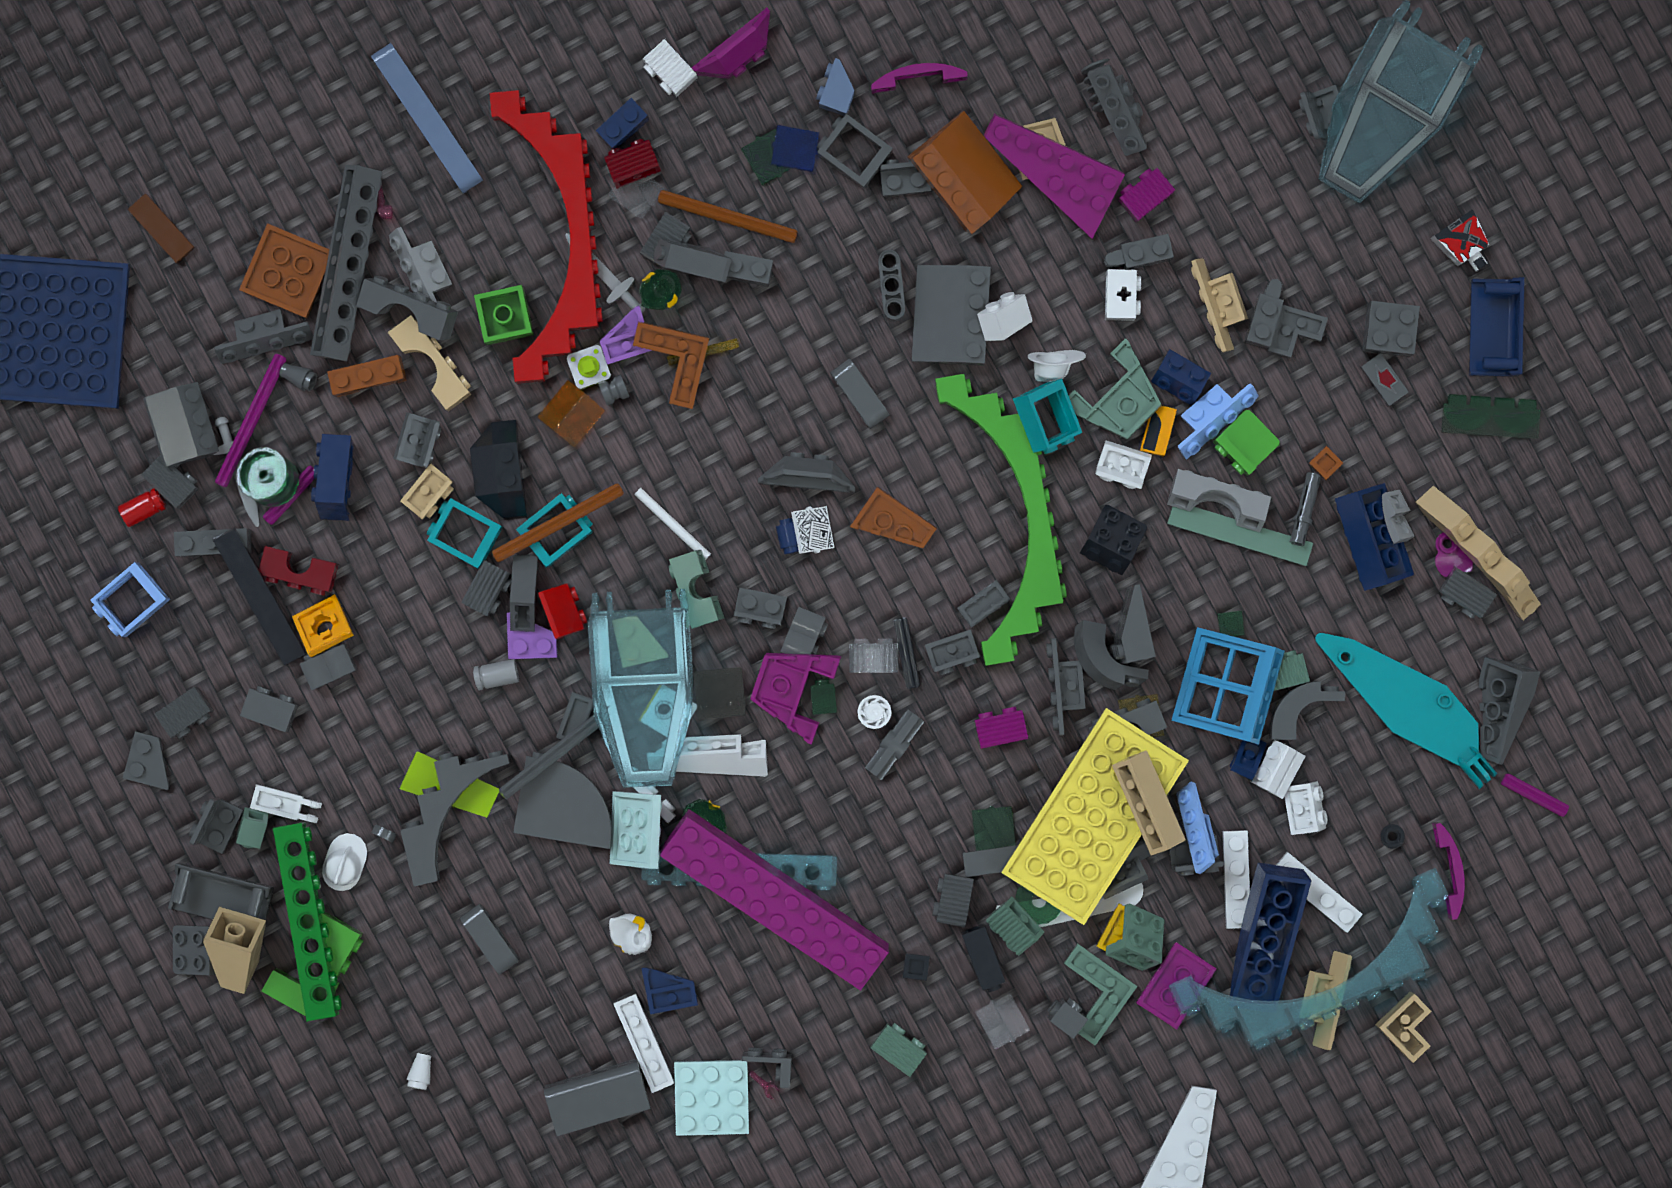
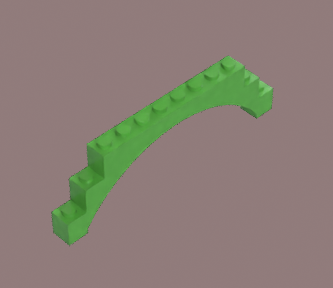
M964 374L935 379L939 404L946 403L963 413L994 441L1012 468L1022 492L1029 534L1025 572L1017 596L1004 620L987 641L981 642L985 666L1014 661V656L1018 655L1016 642L1011 641L1010 637L1039 632L1038 627L1042 626L1040 612L1036 613L1035 608L1063 603V598H1067L1065 584H1060L1058 575L1063 574L1060 559L1056 560L1054 550H1058L1057 538L1051 535L1050 527L1054 526L1052 512H1047L1046 503L1050 502L1048 488L1043 489L1042 479L1046 478L1044 464L1039 465L1038 455H1041L1042 452L1033 453L1019 414L1001 416V412H1005L1003 398H998L997 393L968 398V394L972 393L970 379H965Z

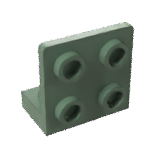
M1130 903L1126 904L1124 909L1123 938L1106 946V955L1141 971L1162 963L1164 919Z

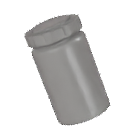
M515 659L474 667L473 675L478 690H483L484 687L488 689L519 682Z

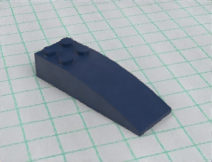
M1265 863L1257 864L1240 930L1232 975L1229 1007L1276 1013L1312 882L1304 869Z

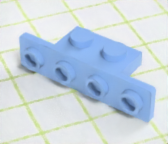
M1251 383L1233 398L1216 384L1181 415L1182 419L1194 430L1191 435L1178 445L1185 459L1195 455L1207 441L1215 438L1222 428L1232 423L1245 408L1254 404L1259 395Z
M1189 782L1176 795L1196 873L1201 874L1215 863V858L1219 854L1209 815L1204 814L1202 811L1196 783Z

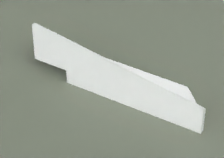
M741 734L679 737L672 771L765 777L768 775L766 740L742 743ZM667 740L662 743V748L656 753L647 754L650 770H662Z

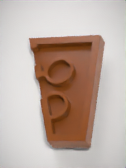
M879 487L875 489L850 526L851 528L864 530L920 548H924L937 529L933 524Z

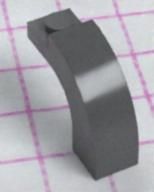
M1083 620L1075 626L1074 646L1077 658L1085 672L1094 681L1109 689L1117 690L1124 684L1129 687H1138L1148 680L1149 670L1122 665L1110 656L1105 645L1106 624Z
M1321 681L1308 682L1292 688L1283 695L1272 712L1269 725V739L1296 740V724L1301 710L1308 704L1316 701H1345V691H1339V686H1324V691H1321Z

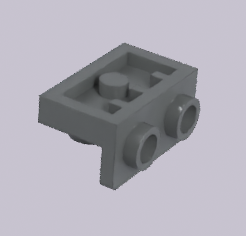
M897 159L884 161L885 165H880L883 197L931 192V187L909 159V162L899 163Z
M740 587L733 616L738 617V622L752 624V620L762 622V627L776 629V625H782L787 597Z

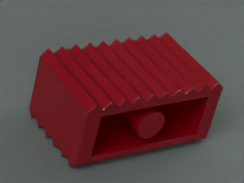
M635 140L630 144L631 147L623 150L615 148L608 152V156L604 157L616 189L661 171L649 140Z

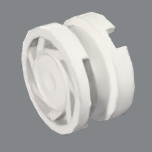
M877 695L868 696L859 704L858 718L867 728H881L890 720L891 707L883 697Z

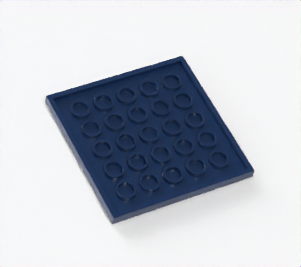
M0 254V400L119 409L130 264Z

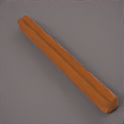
M661 190L658 196V202L784 241L794 243L797 237V230L672 192Z
M618 483L494 549L492 551L493 557L497 562H501L621 497L624 494L621 486Z

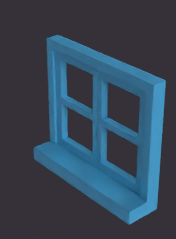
M1197 627L1171 721L1259 745L1284 650ZM1208 643L1230 648L1222 679L1199 674ZM1236 650L1259 656L1251 687L1228 681ZM1197 682L1219 688L1211 719L1189 713ZM1225 690L1248 695L1240 727L1217 721Z

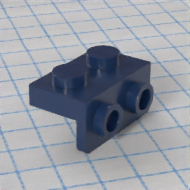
M1169 349L1151 382L1178 397L1181 401L1193 405L1211 373Z

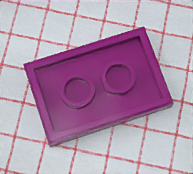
M1175 942L1136 1003L1177 1030L1216 971V968Z

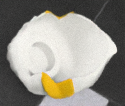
M624 914L610 919L609 929L612 942L615 946L620 947L623 953L636 955L650 948L652 934L650 926L643 917Z

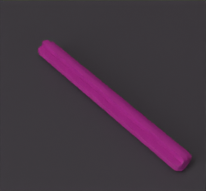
M280 354L274 355L215 480L216 484L222 487L228 486L280 376V369L286 363L284 356Z

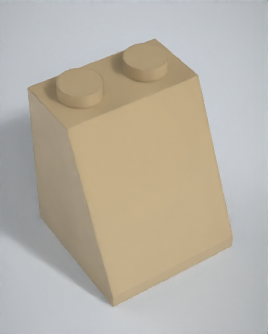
M219 907L203 943L220 986L244 994L259 963L266 920Z

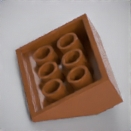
M965 111L958 114L907 156L963 229L970 234H973L990 220L1022 187Z

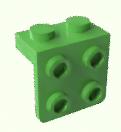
M1245 410L1213 443L1216 445L1214 447L1215 450L1223 458L1227 456L1233 462L1231 466L1237 473L1248 476L1279 445V440L1250 410Z

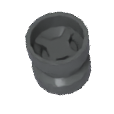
M621 375L614 377L611 383L607 381L598 383L607 406L613 404L615 398L626 399L630 397Z

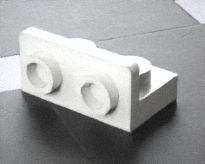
M1318 781L1289 786L1284 797L1291 835L1318 832L1326 829L1328 819L1326 811L1322 807L1323 790L1319 786Z

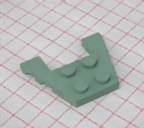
M1125 338L1110 355L1127 373L1093 407L1075 390L1069 395L1076 416L1128 440L1162 405L1134 354L1129 341Z

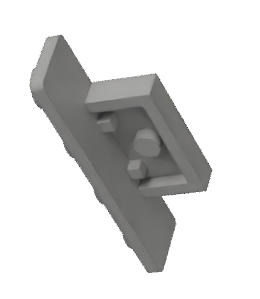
M401 227L396 228L389 235L390 245L400 259L401 268L411 282L410 286L413 293L427 294L430 296L429 300L437 303L433 293L450 287L452 283L432 241L411 248Z

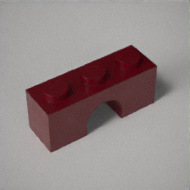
M265 546L259 571L264 576L265 581L278 584V580L287 581L288 587L300 590L302 585L311 587L310 592L325 595V591L332 592L339 564L312 558L308 570L297 574L290 566L292 552Z

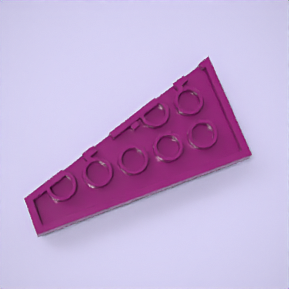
M994 113L984 133V137L1093 239L1125 176L1124 172Z

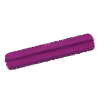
M308 466L263 515V519L270 525L274 524L314 480V467Z
M1505 774L1501 781L1503 786L1559 816L1564 817L1569 810L1567 804L1511 774Z

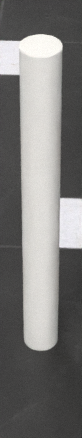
M642 488L634 494L694 551L702 550L705 560L711 555L706 548Z

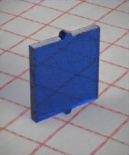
M777 125L775 142L772 143L774 148L771 165L813 172L815 155L818 152L819 132Z

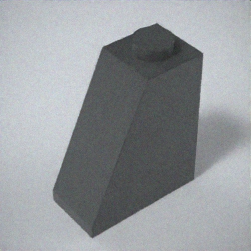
M659 238L658 245L654 250L653 262L666 268L726 282L732 259L708 247Z
M513 555L510 592V631L535 632L538 577L537 556Z

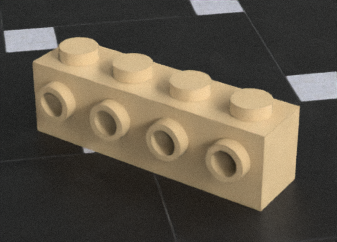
M1147 750L1113 764L1114 772L1150 854L1154 855L1169 850L1185 841L1186 839Z

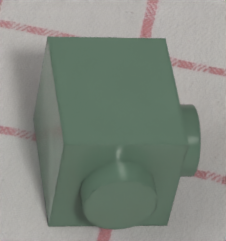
M245 807L238 828L236 843L241 844L245 848L260 849L267 827L268 813Z

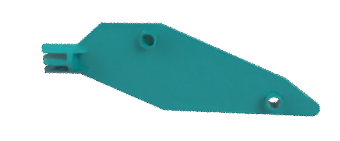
M1325 633L1316 635L1315 641L1392 733L1460 766L1479 789L1484 786L1482 781L1488 783L1491 780L1490 776L1495 777L1497 775V772L1479 752L1478 722L1446 685L1353 639ZM1342 653L1348 656L1347 662L1341 659Z

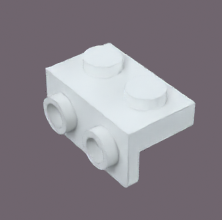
M1105 441L1095 474L1105 481L1111 482L1114 480L1130 489H1142L1152 455Z

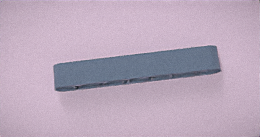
M389 43L371 55L462 193L483 181L393 45Z

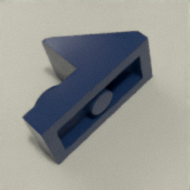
M1241 740L1230 763V770L1253 780L1267 743L1260 740L1258 745Z

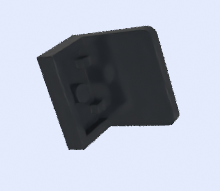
M1105 505L1080 554L1086 556L1091 561L1107 567L1112 572L1123 575L1136 553L1147 530V526L1112 506Z

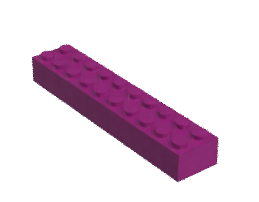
M688 809L661 847L660 856L860 991L889 953V943L690 809Z

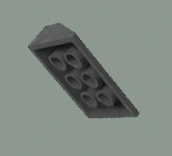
M917 265L912 362L984 366L986 341L977 314L986 309L985 306L989 302L991 267Z
M1140 584L1128 587L1126 590L1114 637L1115 645L1111 646L1114 660L1118 659L1120 664L1156 657Z

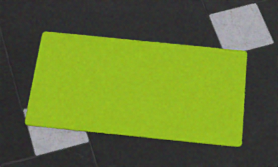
M416 752L400 789L416 795H422V789L434 786L437 787V791L441 790L434 764L438 760ZM476 779L462 792L452 807L487 818L499 793V788Z

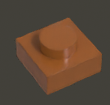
M1325 446L1308 464L1324 480H1327L1343 462Z

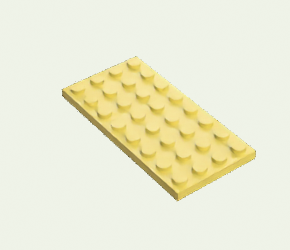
M1105 708L1001 873L1084 925L1142 835L1112 765L1131 755L1147 750L1167 796L1189 760Z

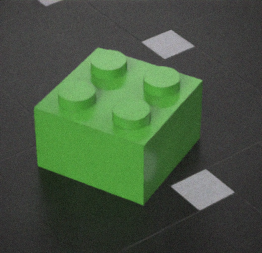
M522 285L474 295L483 340L486 345L534 335L525 290Z

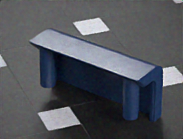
M1524 277L1512 279H1471L1469 376L1516 377L1522 375Z

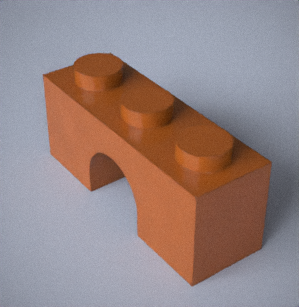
M399 355L327 371L332 395L335 397L358 393L362 389L374 386H387L407 381L402 357Z

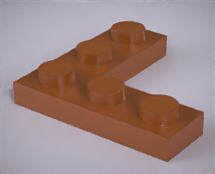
M638 321L633 346L679 356L669 404L693 409L709 337Z

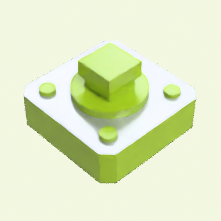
M595 345L568 355L567 361L577 388L582 390L610 380L611 373L601 346Z

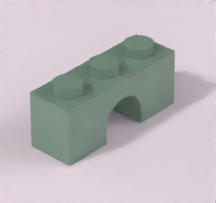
M695 550L669 559L671 564L669 565V572L671 577L676 580L678 586L676 593L680 602L684 604L687 624L691 626V629L724 619L718 597L703 598L698 595L695 589L696 580L701 575L710 573L702 550Z

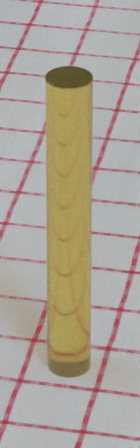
M737 338L708 345L705 356L739 348ZM667 356L669 366L678 364L679 356Z

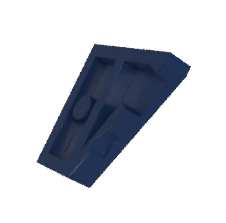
M647 967L641 968L650 1014L698 1005L694 980Z

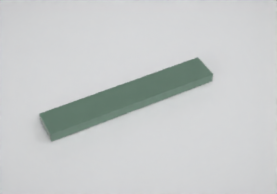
M1172 506L1167 521L1168 525L1302 566H1307L1313 543L1305 541L1304 546L1291 544L1289 542L1291 536L1266 528H1262L1260 532L1237 526L1233 518L1197 507L1187 511Z

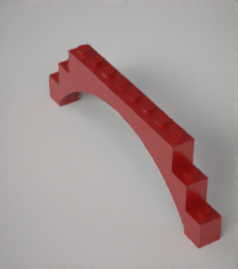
M519 90L490 93L493 120H501L517 131L543 158L561 191L568 217L570 257L563 292L554 313L540 335L520 357L513 358L515 383L546 381L545 375H549L548 361H544V357L572 354V349L576 348L575 334H570V331L599 328V322H603L602 308H597L596 299L601 298L600 284H595L594 274H599L597 259L593 260L592 250L597 249L595 235L591 236L590 226H594L593 211L589 212L588 202H592L591 187L587 188L586 178H590L589 163L585 164L584 154H588L587 139H582L581 133L553 136V133L557 132L556 118H552L550 112L522 114V111H526L525 96L521 97Z

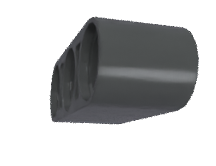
M886 250L880 254L878 260L883 313L887 320L897 322L905 314L901 263L899 255L895 251ZM892 256L896 260L895 266L886 268L882 263L883 258ZM887 281H896L899 286L895 292L887 291L885 289ZM891 304L899 305L901 313L897 316H891L887 311L888 306Z
M850 358L830 372L869 429L890 416Z
M478 904L460 917L469 934L499 975L520 961L516 952L481 904Z

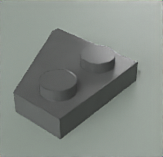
M135 731L123 779L170 790L160 737Z

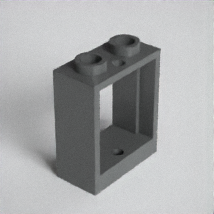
M848 114L844 118L839 116L831 127L834 130L829 137L824 136L817 145L819 149L817 155L864 190L879 171L880 165H883L884 161L891 155L893 148ZM847 125L880 148L860 176L827 152Z

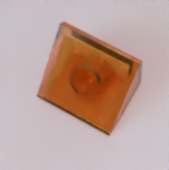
M567 380L538 415V418L575 448L605 410Z

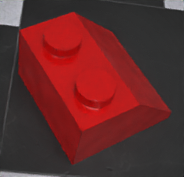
M566 583L538 593L555 639H561L586 629L584 624L588 623L584 610H579L576 604L579 596L575 586L570 588V585Z

